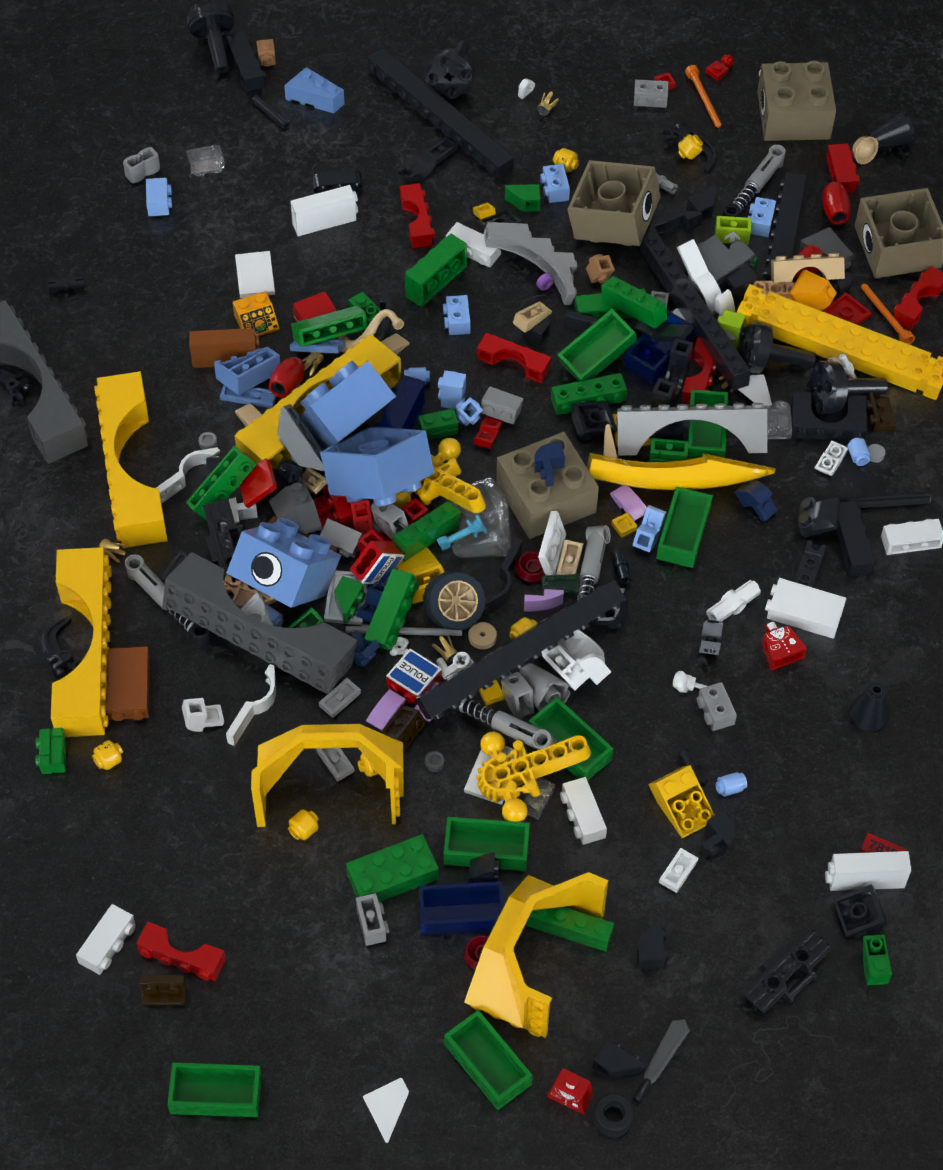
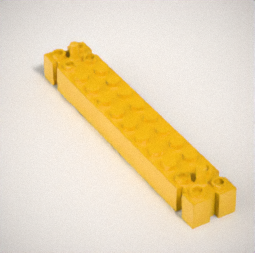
M749 284L744 299L737 310V313L746 315L744 327H747L754 321L764 322L771 326L773 338L813 352L827 359L829 357L839 358L840 354H845L855 370L876 378H885L887 382L915 393L917 389L923 391V396L934 400L937 399L943 385V357L932 358L930 357L932 354L930 352L772 292H769L768 295L762 293V288Z

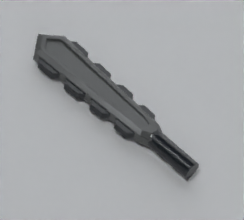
M685 1019L673 1020L670 1024H667L664 1030L665 1036L660 1037L657 1043L658 1049L652 1052L650 1056L651 1062L647 1063L644 1068V1080L633 1097L635 1102L640 1103L651 1084L655 1083L656 1080H661L664 1075L663 1070L669 1068L672 1064L671 1058L678 1055L681 1050L680 1045L685 1044L688 1040L690 1030Z

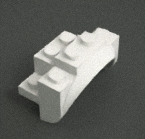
M578 629L573 632V637L565 641L563 638L557 642L559 645L549 651L546 648L541 651L543 654L541 656L574 690L588 678L598 685L611 673L605 665L604 652L601 647Z

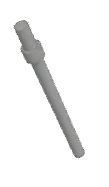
M369 625L346 626V634L358 630L362 636H365ZM402 627L398 635L462 636V629Z

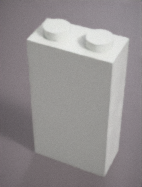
M350 185L291 200L292 224L297 236L356 221V213H358L356 192L352 191Z
M779 578L777 585L773 584L770 595L773 598L772 600L768 599L765 610L768 611L767 619L834 639L846 598Z
M909 852L833 854L831 862H828V871L825 872L826 883H829L830 891L857 890L870 884L875 889L905 888L911 873Z

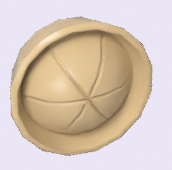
M863 136L854 143L852 152L857 163L867 164L875 157L878 151V141L874 137Z

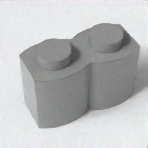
M152 147L145 148L137 155L129 156L123 161L125 176L131 183L139 182L146 176L155 174L160 170L158 153Z

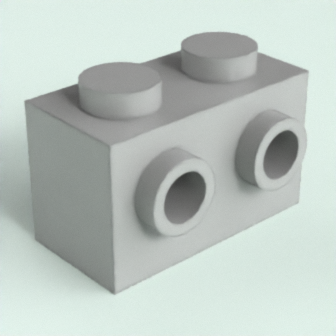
M635 80L634 106L667 108L668 81Z
M489 386L482 398L480 408L483 411L481 413L506 423L514 424L521 412L523 398Z
M327 519L320 536L338 547V554L341 556L355 558L359 550L358 539L363 534Z
M723 683L700 688L697 703L699 708H703L705 722L707 725L710 724L712 731L735 725L737 714Z
M376 893L357 897L356 909L366 946L385 942L386 933H389L387 920L383 921L382 914H384L382 902H378Z

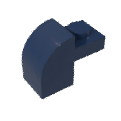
M561 442L545 444L535 453L534 473H540V478L545 481L546 487L554 486L553 470L564 468L565 455Z
M747 481L734 492L743 507L752 506L761 521H766L778 511L770 498L773 493L759 481Z
M375 582L367 589L366 603L357 610V617L371 622L386 586L385 584Z
M358 630L350 632L348 635L358 640L353 662L358 666L364 667L377 655L376 650L380 645L376 640L367 642Z

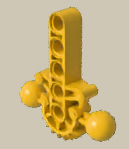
M454 438L443 439L438 445V454L436 456L431 455L434 474L420 481L421 488L411 492H398L396 494L397 500L392 503L401 509L411 502L410 495L415 492L425 506L429 505L434 498L442 496L472 513H480L486 508V503L480 490L456 478L461 473L460 466L456 460L461 453V446Z
M495 731L488 732L483 735L480 746L483 753L490 756L491 759L487 762H482L483 768H478L479 774L476 775L477 786L481 794L486 796L489 801L493 800L497 804L500 800H505L502 807V816L506 821L522 822L527 816V805L517 798L520 792L530 793L532 797L539 796L540 790L537 778L587 760L590 757L591 750L583 736H574L527 754L522 741L517 740L513 743L514 749L506 756L503 753L505 749L504 737Z

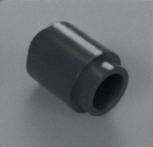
M845 272V279H830L829 282L835 289L836 295L852 286L854 278L850 272Z

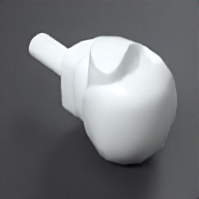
M678 671L673 678V687L681 693H687L688 690L693 691L694 687L700 689L707 686L696 683V677L686 675L683 671Z

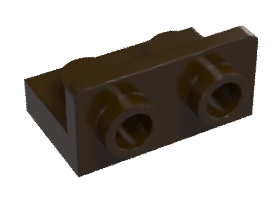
M870 392L866 399V410L869 412L868 422L869 425H872L873 432L895 430L896 423L889 397L874 398L873 392Z
M401 705L380 733L403 742V751H406L426 725V721L419 710Z
M141 975L142 1005H185L186 982L184 975Z

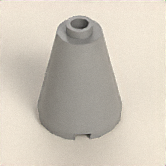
M528 663L520 668L521 675L533 689L534 705L538 711H541L556 697L565 704L570 695L569 685L565 681L533 663Z

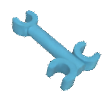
M476 515V520L472 522L469 519L466 520L468 527L448 537H439L437 542L441 546L442 551L448 549L451 543L473 533L475 538L478 537L477 534L481 531L487 533V529L479 515Z

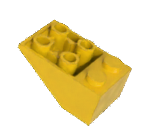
M427 547L405 562L402 560L396 570L412 573L419 580L418 590L412 598L413 604L423 601L425 587L429 584V581L439 573L445 572L439 561Z
M691 765L683 766L648 784L657 803L681 838L705 827L707 821L715 816Z

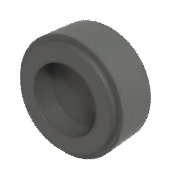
M432 751L426 755L425 767L429 771L439 772L444 768L445 758L442 753Z

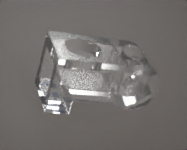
M539 778L537 781L540 795L532 797L529 793L524 800L527 805V814L538 820L555 789V784L543 778Z

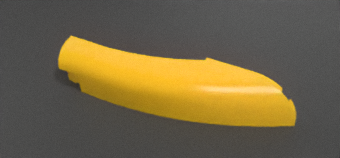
M589 453L587 469L593 479L656 490H675L676 487L689 490L716 488L758 479L774 474L776 468L704 453L699 458L671 462H639Z

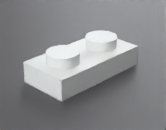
M680 848L661 876L659 883L677 893L697 864L698 857Z

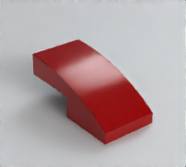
M486 416L481 423L479 432L474 438L473 444L491 449L498 437L503 421Z
M325 495L313 498L322 529L327 519L334 521Z
M369 499L350 502L353 528L365 535L373 529Z

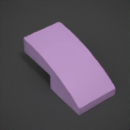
M623 485L610 493L620 509L623 508L626 513L628 512L634 522L645 515L647 507L629 486Z
M544 589V596L525 595L524 611H542L563 604L564 590Z
M389 689L374 707L366 721L383 730L407 699Z

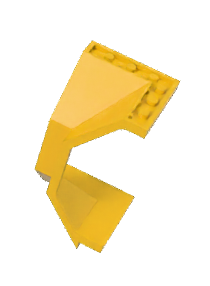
M361 724L301 725L258 745L257 767L252 770L251 791L257 827H266V794L305 748H358L385 780L386 789L390 788L392 824H396V817H400V797H404L403 742Z
M588 872L553 886L528 875L509 896L483 948L464 1003L469 1004L475 1010L489 1013L495 1019L505 1020L513 1027L524 1028L533 1036L546 1038L552 997L536 991L525 984L514 953V946L532 910L565 907L603 919L608 880Z

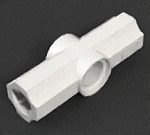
M749 580L735 591L732 589L726 592L721 601L707 610L706 614L709 620L723 621L732 614H739L748 602L760 595L761 590L755 581Z

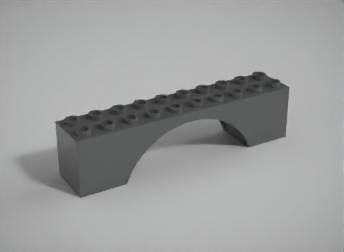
M6 300L0 302V364L21 368L33 375L42 385L39 401L27 416L32 439L46 462L50 464L88 446L87 438L89 436L84 428L86 423L82 416L79 417L77 415L76 406L70 404L67 392L62 391L59 379L55 380L52 368L46 366L47 362L44 355L38 353V346L35 342H31L30 333L28 330L23 329L24 325L21 319L16 318L13 306H9Z
M193 552L166 577L163 606L326 694L331 692L352 667L357 639L325 622L305 628H283L252 618L240 610L227 594L223 581L224 569Z

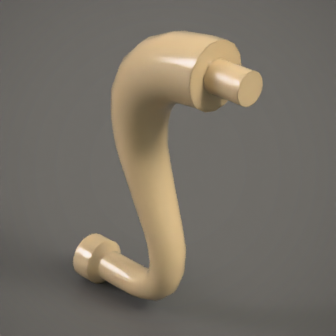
M384 309L375 315L366 330L357 339L350 340L347 335L336 337L335 340L345 341L346 347L342 352L346 353L349 348L354 347L361 339L366 338L370 334L374 336L378 326L385 317L391 319L392 325L396 330L401 329L404 326V322L390 309Z

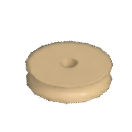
M478 622L470 627L468 640L477 649H488L496 643L497 631L490 623Z

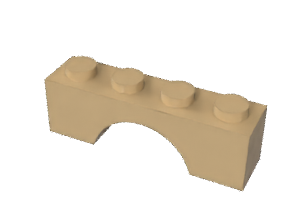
M829 253L825 257H822V254H811V257L804 258V255H794L791 259H786V256H776L775 260H771V281L774 283L792 282L794 275L804 267L818 268L827 280L845 279L844 257L839 256V253Z

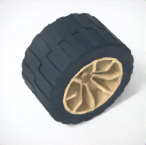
M446 571L442 574L439 573L429 581L423 594V607L426 615L437 626L446 629L461 630L469 628L477 623L486 608L485 591L481 583L474 576L465 572Z

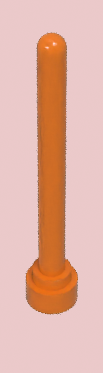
M688 66L685 70L687 78L693 80L715 127H721V122L699 79L700 72L697 66Z
M865 283L862 284L861 289L899 334V341L909 345L913 343L915 336L911 331L904 330L870 287Z

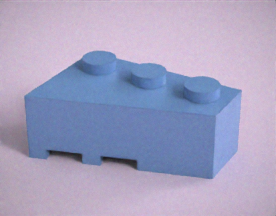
M307 67L284 85L285 99L291 101V99L300 101L302 105L307 103L314 105L316 109L335 113L345 104L344 90Z
M265 347L247 352V355L237 358L232 356L230 357L231 360L225 362L220 360L214 361L215 376L217 380L237 395H240L269 379L275 368L280 364V355L271 348Z

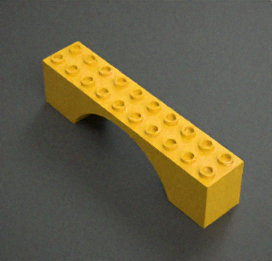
M370 334L366 338L361 339L354 347L349 348L342 356L334 359L326 368H322L318 374L309 378L299 388L294 389L287 397L282 398L275 406L267 409L263 415L254 419L244 429L239 430L234 435L236 447L247 454L256 464L267 458L272 468L277 469L279 463L285 459H292L291 453L281 444L280 437L278 436L282 407L291 404L300 416L305 411L300 402L322 383H325L329 390L334 388L329 380L352 360L358 368L369 361L391 389L401 381V358Z
M141 371L97 378L98 385L94 386L97 397L98 417L101 426L100 431L103 440L102 445L117 542L121 541V544H126L122 548L168 541L159 489L137 482L119 464L121 451L127 440L136 430L149 423Z
M103 547L57 550L56 585L61 603L69 605L82 613L94 628L91 646L82 662L67 676L52 683V724L54 728H64L66 737L105 735V727H108L109 724L108 715H106L109 649L107 642H110L108 626L111 624L110 614H108V609H111V600L108 598V593H111L109 577H111L112 571L111 565H109V556L105 555Z

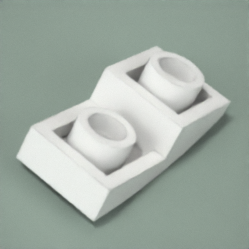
M728 289L724 293L718 294L715 298L714 310L720 316L723 315L725 309L735 312L733 297Z
M831 440L825 453L823 452L816 464L815 469L832 476L848 452V448Z

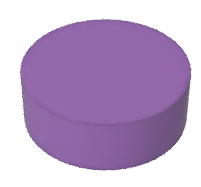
M545 273L538 278L536 285L540 290H547L552 286L554 278L550 273Z

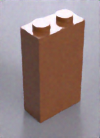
M255 328L189 331V346L193 368L215 367L214 361L220 360L225 362L231 360L230 357L232 356L239 358L246 356L247 352L260 349V347H257L259 346V335H255Z
M148 647L108 649L107 713L109 720L121 721L123 719L141 720L149 718L150 655Z

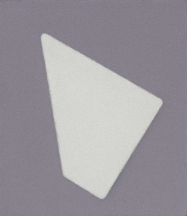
M750 375L749 386L738 390L754 403H763L767 407H772L765 376Z
M402 1078L363 1096L386 1143L389 1142L409 1093Z

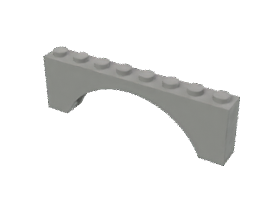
M718 403L714 404L713 407H707V404H696V407L679 404L677 407L659 405L658 408H651V405H641L640 408L624 405L618 408L617 411L618 456L637 455L644 442L662 427L674 422L692 419L713 422L728 429L741 440L748 453H767V406L763 405V403H752V406H744V403H734L733 406Z

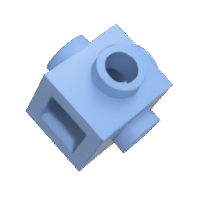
M471 397L466 401L462 399L455 406L457 409L455 414L461 425L467 426L470 423L474 425L481 418L479 414L483 410L480 408L479 403Z

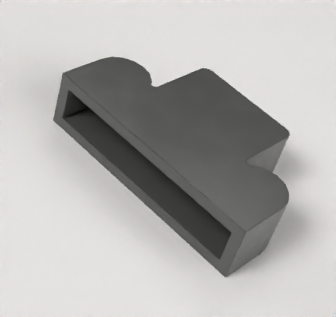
M713 235L703 243L697 244L707 269L716 280L718 286H721L728 275L746 264L752 265L754 263V252L742 241L733 242L730 245V249H727L717 236ZM688 274V279L690 280V282L692 283L700 297L703 298L700 289L695 284V282L691 280V277Z

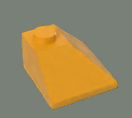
M807 270L801 272L789 293L793 301L820 311L828 307L837 294L827 279Z

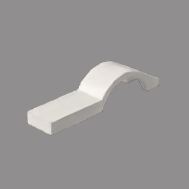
M694 239L678 246L677 250L691 280L700 289L707 307L714 316L717 314L714 310L715 298L721 291L716 280L708 271Z
M216 447L194 451L186 455L180 463L179 472L156 487V489H159L161 503L186 487L185 475L188 470L194 466L206 464V458L215 457L220 453V450Z
M269 664L265 671L267 676L266 682L270 686L269 692L260 700L245 702L226 732L229 744L235 746L253 716L267 711L273 705L276 698V675L274 665Z

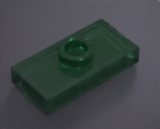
M579 574L541 576L542 596H544V589L564 590V594H579V588L581 587Z

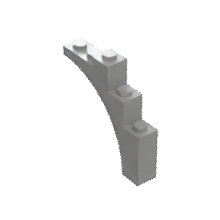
M487 223L483 233L486 247L499 248L518 254L536 264L545 273H550L554 278V284L561 294L564 305H571L577 294L573 284V273L577 269V261L574 259L573 253L554 252V246H552L550 238H532L528 224Z

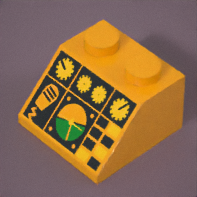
M266 291L233 301L234 316L240 329L255 328L256 336L266 335L279 330L273 305Z

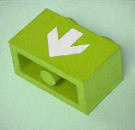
M717 216L715 236L722 243L732 244L735 241H742L749 245L752 218Z
M725 309L723 315H719L717 322L737 350L746 315Z

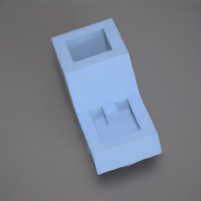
M650 505L646 508L642 524L637 529L632 546L651 552L663 529L662 524L666 511Z

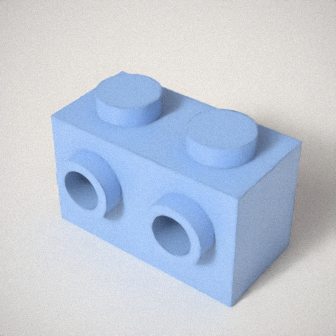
M563 164L543 166V174H540L541 184H544V196L548 197L549 203L568 201L570 187Z
M167 178L146 179L148 216L169 215V208H172V200L169 195H172L171 184H167Z
M756 197L755 203H751L749 213L752 215L748 216V218H752L751 234L769 237L776 200Z
M467 295L446 296V304H443V314H447V317L444 318L445 328L449 330V335L470 334Z
M444 371L443 377H440L438 381V388H440L438 399H441V407L457 410L455 406L462 399L465 401L466 374Z

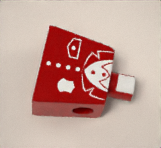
M770 622L765 626L767 633L763 636L762 646L771 670L805 658L807 648L789 626L778 629L775 622Z
M562 1069L556 1077L547 1097L585 1115L594 1097V1093L589 1080L566 1069Z

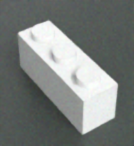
M458 222L446 235L447 237L452 233L466 242L467 258L473 259L487 267H491L501 255V249L486 247L484 234Z
M926 519L917 522L909 521L902 524L884 526L881 539L886 555L942 548L943 530L939 519Z
M586 777L563 783L560 797L562 803H566L568 807L567 815L569 820L574 822L576 838H580L582 845L606 838L607 828Z
M111 904L76 954L79 964L99 975L103 970H106L111 964V958L123 947V941L127 935L130 936L135 929L133 915Z

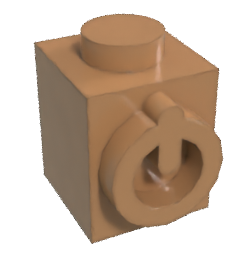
M273 39L258 40L257 51L261 66L276 65Z
M602 254L591 257L586 267L591 283H604L615 271L609 255L603 256Z

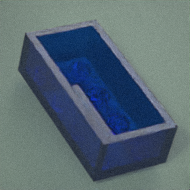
M666 310L668 319L662 324L690 325L692 331L685 341L693 342L696 326ZM644 333L625 352L623 367L653 384L668 369L670 351L674 342L653 341L651 337Z
M404 375L402 381L397 383L396 397L389 402L388 408L384 409L382 420L376 424V427L413 429L425 405V381Z
M502 881L419 886L421 935L492 931L504 908Z

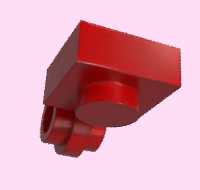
M725 54L721 59V63L716 60L706 68V74L719 81L729 72V68L734 64L733 56Z

